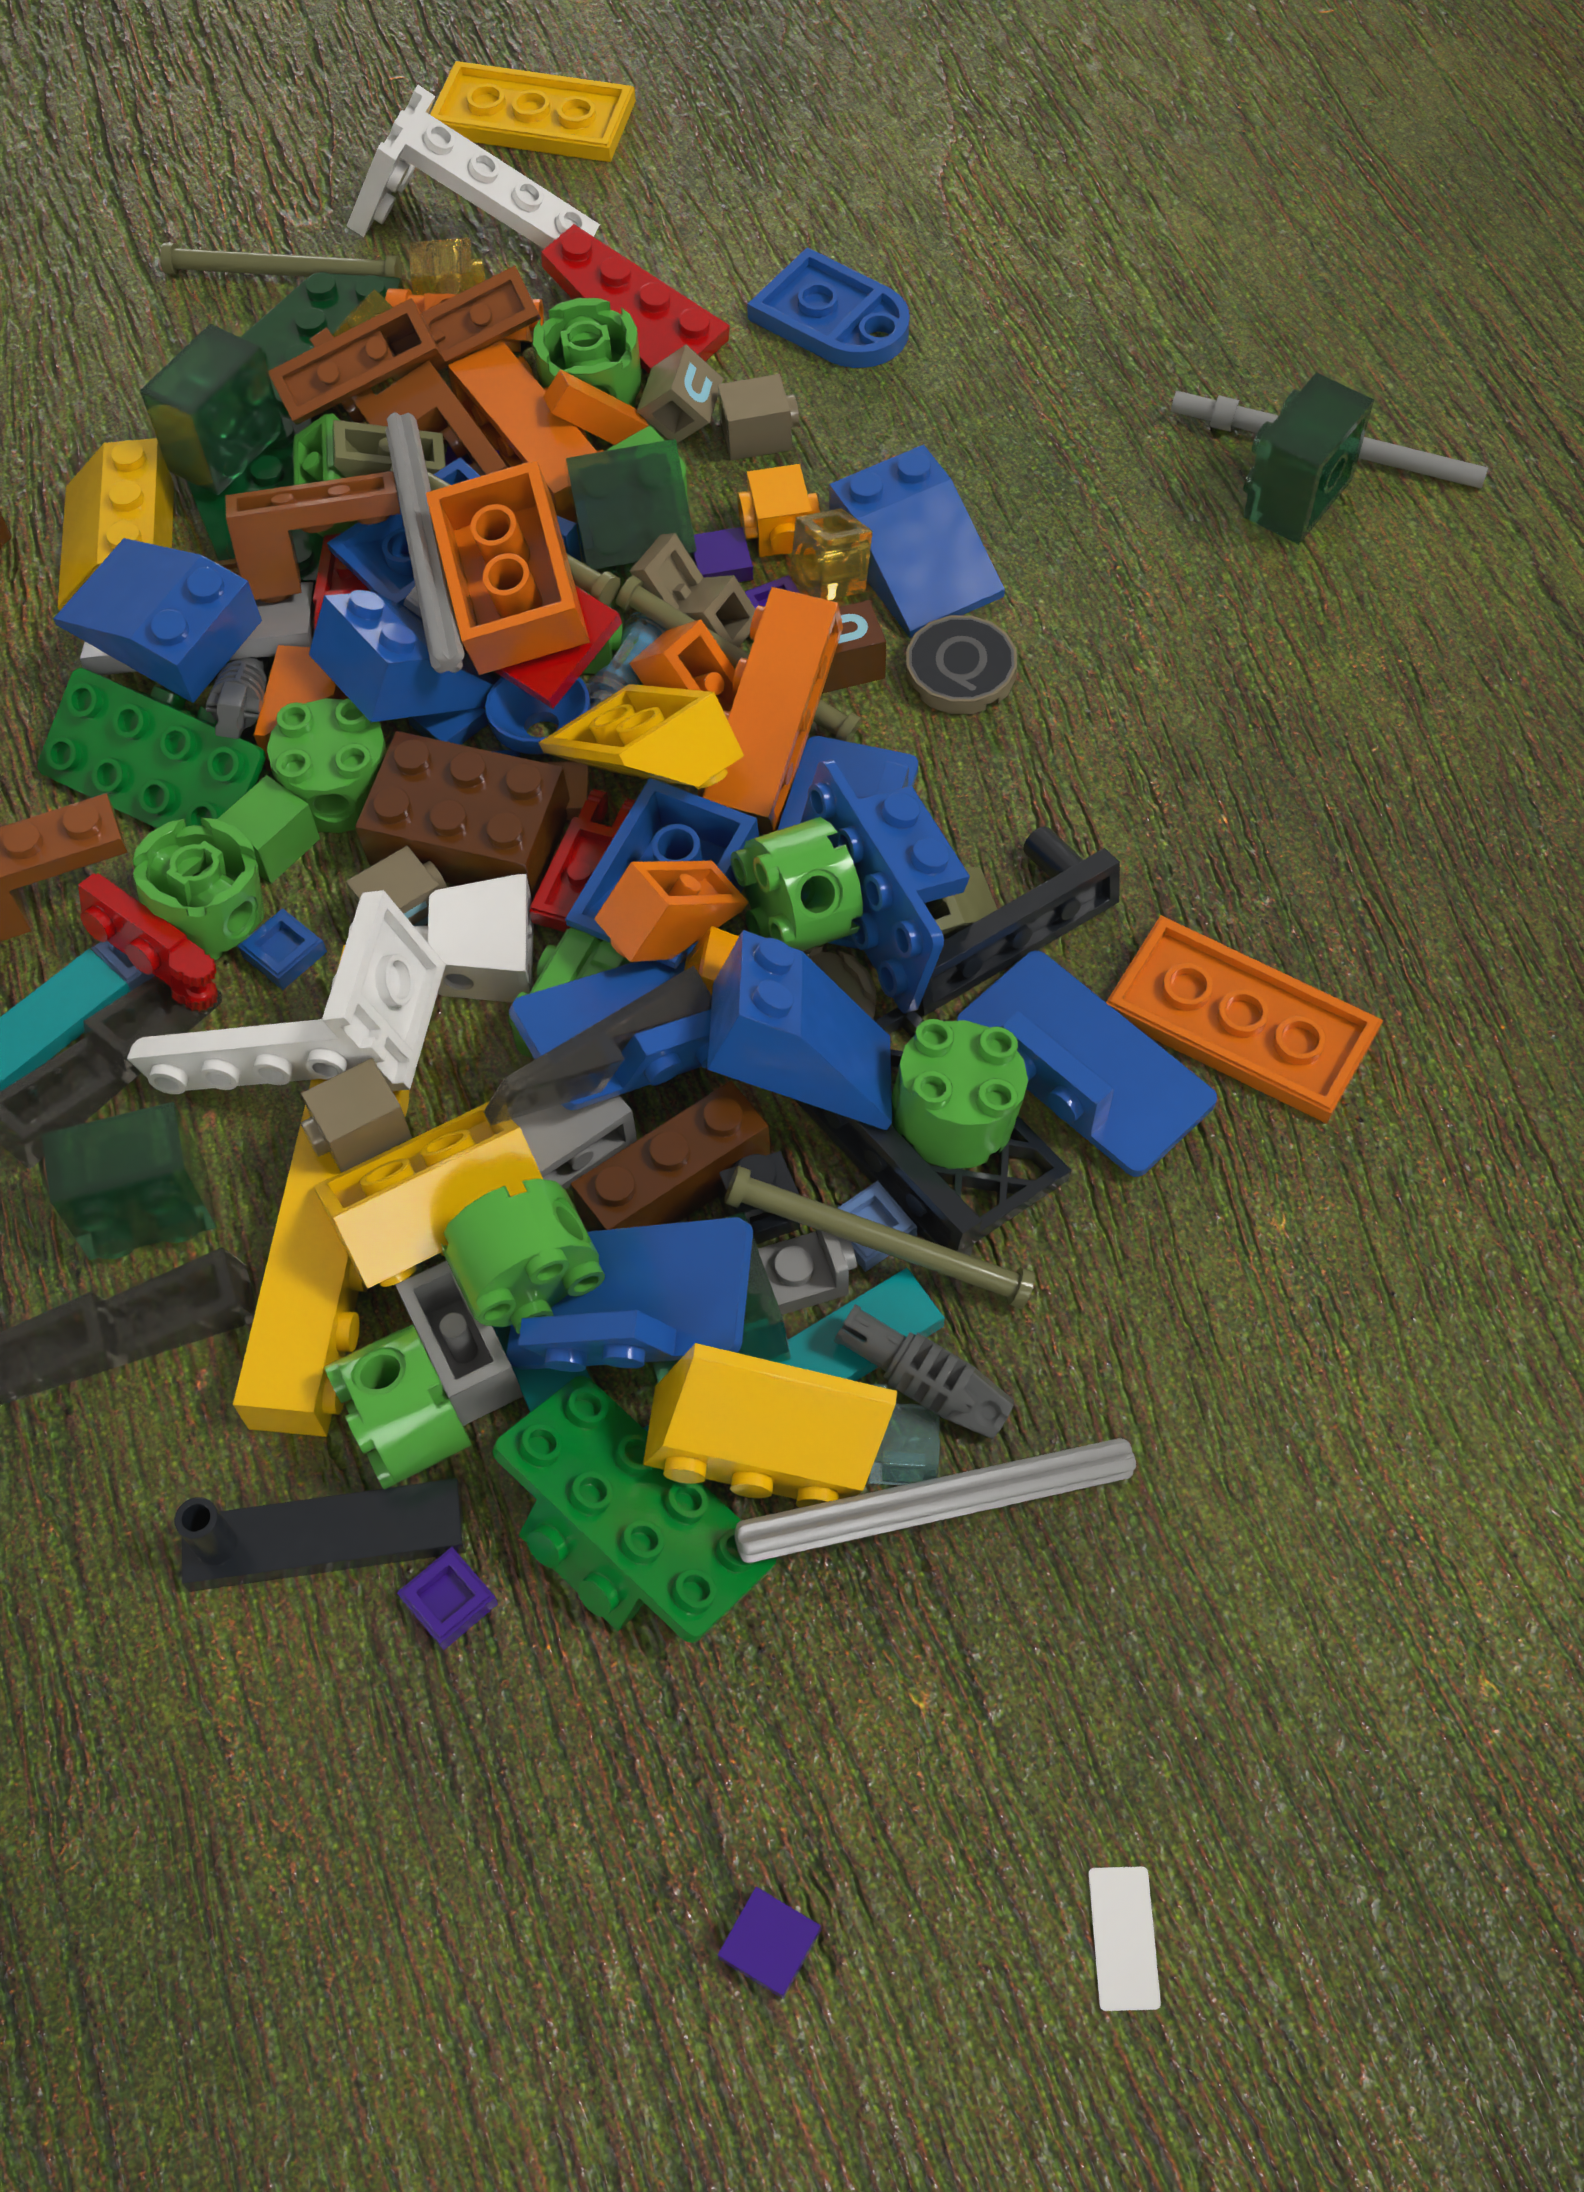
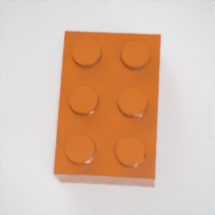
M537 460L425 493L461 641L479 675L590 643L553 500Z

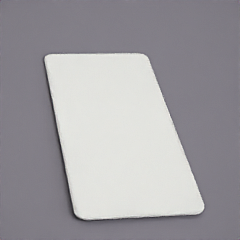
M1145 1867L1092 1868L1089 1871L1100 2008L1103 2011L1156 2010L1160 2008L1161 2000L1148 1870Z

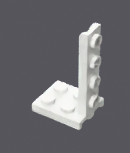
M419 85L415 88L404 111L401 110L394 121L384 143L381 142L377 148L347 223L348 228L363 237L374 220L383 224L396 200L391 195L392 191L394 193L397 191L402 193L416 167L543 249L573 224L593 237L600 224L428 114L435 95Z
M384 890L364 892L361 894L353 922L349 928L347 942L337 973L332 981V989L322 1019L142 1037L132 1045L127 1059L148 1078L149 1083L154 1088L168 1094H181L188 1090L210 1088L231 1090L236 1088V1086L267 1083L285 1085L290 1081L312 1079L328 1080L370 1058H373L392 1091L410 1090L446 964Z

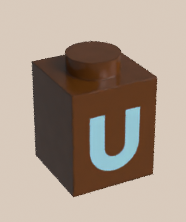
M870 600L839 607L843 629L822 694L885 679L886 639Z

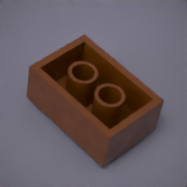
M396 731L355 828L370 866L408 846L422 864L431 861L442 875L444 881L450 884L464 885L516 874H527L533 902L546 875L567 820L566 808L570 798L564 770L561 766Z

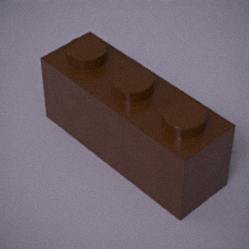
M729 1081L573 1181L571 1188L577 1213L589 1232L678 1223L718 1197V1191L721 1190L719 1172L729 1169L733 1163L752 1154L770 1155L769 1125L736 1085Z

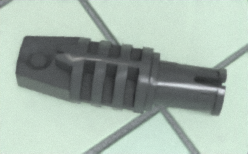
M267 657L237 659L226 664L219 672L206 703V712H210L218 722L215 725L216 736L239 739L243 730L252 726L259 718L268 684L266 676L269 670L266 668L269 666V660Z
M856 1304L833 1340L885 1370L886 1373L883 1378L888 1380L887 1384L899 1390L940 1417L991 1439L1001 1430L1013 1408L1014 1399L976 1369V1367L918 1332L916 1335L910 1332L907 1337L861 1310V1307Z

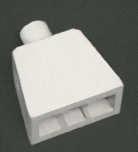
M516 874L438 889L430 894L428 926L414 927L446 964L438 994L448 997L513 1003L519 993H530L533 988V923L529 913L532 898L527 874Z

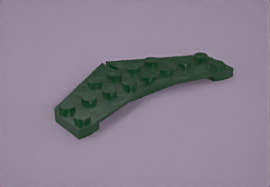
M325 272L312 274L162 406L165 413L160 414L162 422L218 561L236 559L226 520L225 495L294 485V436L319 419L321 415L320 413L296 425L292 421L267 371L314 348L310 338L326 327L333 337H336L385 312L386 292L389 288L403 289L401 278L375 275L329 274ZM301 529L291 530L300 568L301 582H314L315 586L324 538L318 533H308Z

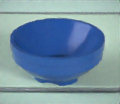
M502 677L493 685L488 693L485 708L491 730L503 745L525 754L550 755L543 753L538 743L546 737L531 736L527 733L528 729L535 723L545 721L556 724L558 726L557 730L590 710L591 704L588 689L581 678L575 681L555 708L552 709Z

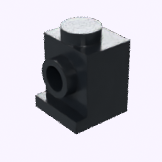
M781 1151L767 1156L761 1154L746 1156L733 1163L729 1169L719 1172L721 1190L718 1191V1197L726 1217L741 1218L752 1226V1246L800 1229V1223L775 1214L750 1222V1217L767 1211L742 1202L738 1208L724 1203L730 1180L737 1166L751 1170V1178L799 1194Z

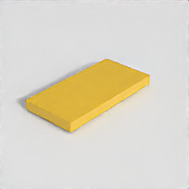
M455 61L430 115L474 143L611 162L636 102L635 87Z

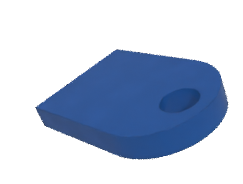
M808 247L747 304L749 321L831 363L844 367L868 368L886 363L904 349L909 338V309L904 299L897 292ZM885 332L889 335L886 337H874L869 334Z

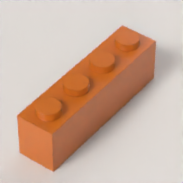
M500 340L448 365L453 394L492 447L500 451L501 459L506 466L510 468L537 460L551 494L557 516L578 523L574 497L613 491L612 481L615 480L616 474L610 458L603 450L597 451L591 445L584 429L550 412L543 398L549 387L543 388L534 378L530 365L523 356L516 357L508 346Z
M771 587L766 605H758L752 618L750 638L754 642L748 659L740 658L735 669L733 691L737 693L731 712L726 710L723 712L744 756L726 768L728 774L721 781L707 788L698 789V796L757 818L758 831L762 834H769L778 830L843 629L839 604L837 602Z

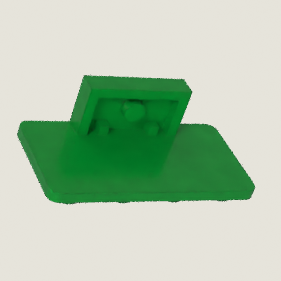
M77 668L70 676L38 759L37 767L42 775L91 798L107 793L115 809L155 828L181 819H185L186 827L192 825L202 826L201 818L218 819L253 788L262 771L266 754L261 747L250 743V738L244 735H240L239 739L216 736L215 725L218 722L210 712H206V707L200 706L197 714L184 709L186 699L174 692L154 685L151 694H147L126 687L88 669Z
M576 1376L502 1434L493 1447L492 1453L495 1460L537 1499L518 1536L528 1544L532 1555L541 1564L554 1569L578 1593L580 1600L589 1611L603 1617L618 1632L636 1616L643 1603H645L680 1638L690 1643L697 1642L771 1571L776 1563V1557L751 1563L743 1562L735 1541L736 1524L742 1520L702 1483L688 1484L676 1482L666 1478L663 1475V1469L643 1465L648 1432L590 1378Z

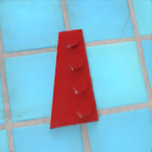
M575 224L541 251L542 268L572 300L576 298H599L609 301L611 310L621 314V308H623L631 315L637 327L641 369L644 368L648 374H650L653 366L684 345L689 346L706 362L729 341L730 325Z

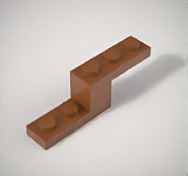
M514 265L422 313L413 299L410 298L267 372L292 421L298 425L391 377L398 381L427 360L431 362L438 372L449 364L540 320L541 317Z
M326 327L310 338V341L316 347L334 337ZM429 360L377 395L369 388L341 402L350 418L356 423H361L365 420L367 424L388 426L387 418L390 414L394 412L399 415L412 414L417 420L420 431L443 433V444L447 443L457 458H462L467 454L472 461L469 466L480 476L508 468Z
M393 471L225 495L226 520L236 559L216 561L215 563L246 579L249 582L255 600L265 603H276L288 599L292 594L302 593L300 568L291 530L301 529L304 532L317 533L330 529L335 523L357 520L361 524H377L387 520L390 515L401 514Z
M107 793L0 827V942L31 932L20 887L128 853L114 807Z

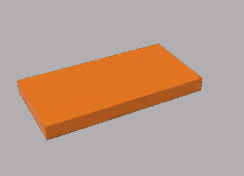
M1160 915L1106 1001L1108 1005L1148 1037L1326 1124L1343 1097L1383 1022L1382 1019L1162 915Z

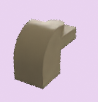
M676 533L661 534L631 568L630 573L644 581V589L695 621L701 619L708 629L735 646L740 647L749 636L752 618L756 609L736 577L731 575L704 578ZM644 616L646 620L650 623V625L657 629L660 632V634L664 633L667 630L664 627L657 624L656 622L649 619L648 617Z

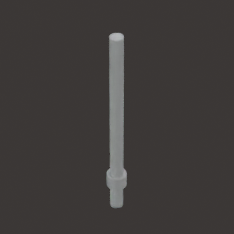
M1176 391L1171 407V412L1211 421L1210 427L1231 432L1232 427L1480 489L1483 486L1488 467L1239 406L1240 400L1221 395L1218 396L1217 400Z

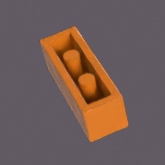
M561 369L543 396L552 414L613 445L649 426L645 418L637 412L638 409Z

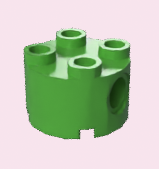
M576 298L559 303L548 311L549 319L542 326L539 320L534 327L533 348L539 384L543 388L549 387L561 369L635 408L636 397L641 390V365L637 327L631 315L623 308H621V314L611 310L610 302L599 298Z
M325 698L304 704L298 702L287 704L277 713L276 720L278 724L271 731L267 746L270 766L276 782L309 804L318 832L342 833L356 829V823L388 751L380 722H370L349 698L345 700Z
M818 817L750 839L745 842L743 849L732 852L731 866L737 882L742 887H745L751 910L746 911L745 915L749 932L764 938L778 939L788 946L801 951L858 932L860 926H857L852 919L863 916L860 881L846 845L834 848L827 837L838 833L831 823Z
M201 818L202 826L192 825L186 827L185 819L171 821L150 832L135 849L133 878L138 901L145 905L154 915L163 918L186 934L187 939L202 948L206 955L210 954V958H214V961L222 956L224 951L230 950L248 938L264 919L265 911L255 852L251 840L237 827L218 819Z
M928 1019L921 1022L917 1027L915 1035L905 1045L899 1064V1071L892 1092L891 1125L909 1143L914 1145L913 1148L927 1163L948 1169L974 1168L987 1162L990 1154L997 1152L999 1148L1001 1152L1008 1144L1028 1083L1024 1059L1017 1051L1018 1041L1016 1037L1006 1028L997 1026L987 1027L966 1020L942 1021L939 1019Z
M537 1178L522 1181L527 1192L519 1193L512 1197L506 1186L488 1192L467 1205L448 1223L443 1233L449 1245L441 1243L442 1252L474 1319L485 1326L505 1327L513 1325L516 1333L520 1334L522 1318L554 1316L551 1307L568 1294L570 1296L587 1294L602 1284L605 1279V1274L599 1264V1254L566 1190L556 1181Z
M413 1324L324 1366L340 1402L344 1403L353 1399L345 1404L349 1413L345 1416L362 1453H367L371 1466L384 1490L472 1446Z

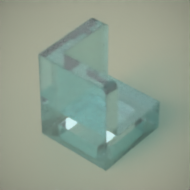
M874 1384V1386H878V1387H882V1388H886V1389H887V1385H884V1384ZM896 1403L870 1471L868 1484L902 1486L937 1478L940 1451V1416L922 1405Z

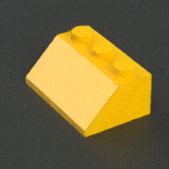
M158 438L103 443L66 486L57 606L59 611L123 538L172 548L174 482Z
M628 684L538 742L543 753L616 774L639 777L642 780L652 778L665 781L668 784L677 783L695 786L697 789L707 788L721 781L728 774L726 768L744 756L714 692Z
M489 1101L313 1187L357 1273L368 1289L378 1283L382 1287L400 1283L416 1272L417 1264L439 1253L444 1256L441 1243L443 1245L449 1244L443 1233L448 1223L467 1205L488 1192L506 1186L511 1197L519 1193H525L527 1190L522 1181L537 1178L543 1179L521 1128L492 1101Z
M695 1343L655 1386L643 1465L663 1469V1475L666 1478L680 1483L696 1484L708 1479L731 1484L730 1490L743 1497L767 1498L775 1494L797 1499L796 1505L799 1508L856 1496L864 1490L896 1405L897 1391Z

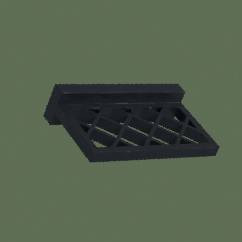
M898 1007L875 1020L888 1034L903 1027L911 1037L915 1035L917 1027L924 1021L915 1011L902 1013ZM890 1049L891 1066L899 1067L903 1051ZM795 1100L872 1183L878 1181L917 1226V1232L925 1240L969 1256L977 1241L1067 1182L1072 1171L1019 1116L1016 1118L1010 1137L1012 1140L1009 1139L1008 1144L1001 1152L999 1148L997 1152L992 1153L999 1155L998 1175L967 1171L963 1170V1168L948 1169L929 1165L913 1148L914 1145L909 1144L904 1136H901L892 1125L887 1130ZM1009 1156L1031 1159L1045 1174L1035 1181L1008 1177ZM962 1187L997 1192L996 1207L978 1217L961 1199ZM1007 1193L1014 1194L1007 1199Z

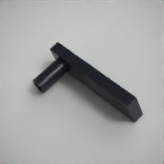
M1044 826L1033 831L1026 839L1023 851L1051 879L945 939L918 1010L926 1016L1020 961L1029 952L1039 950L1119 903L1120 861L1106 848L1083 860L1049 827Z
M457 1478L390 1487L385 1490L376 1489L219 1511L206 1498L195 1497L185 1501L178 1508L174 1518L175 1527L182 1536V1584L189 1592L439 1557L451 1547L458 1554L466 1553L462 1491Z

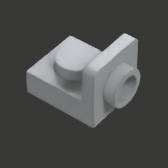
M816 1229L815 1232L754 1250V1261L774 1317L849 1294V1270L857 1268L851 1241Z

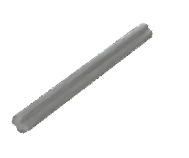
M394 412L387 418L388 426L385 431L432 668L438 673L446 671L456 673L463 667L462 660L465 654L425 494L430 492L431 488L418 424L412 414L399 415Z
M1117 1438L742 1520L736 1524V1546L743 1562H756L1128 1479L1133 1475V1470L1136 1468V1460L1130 1443L1125 1439Z

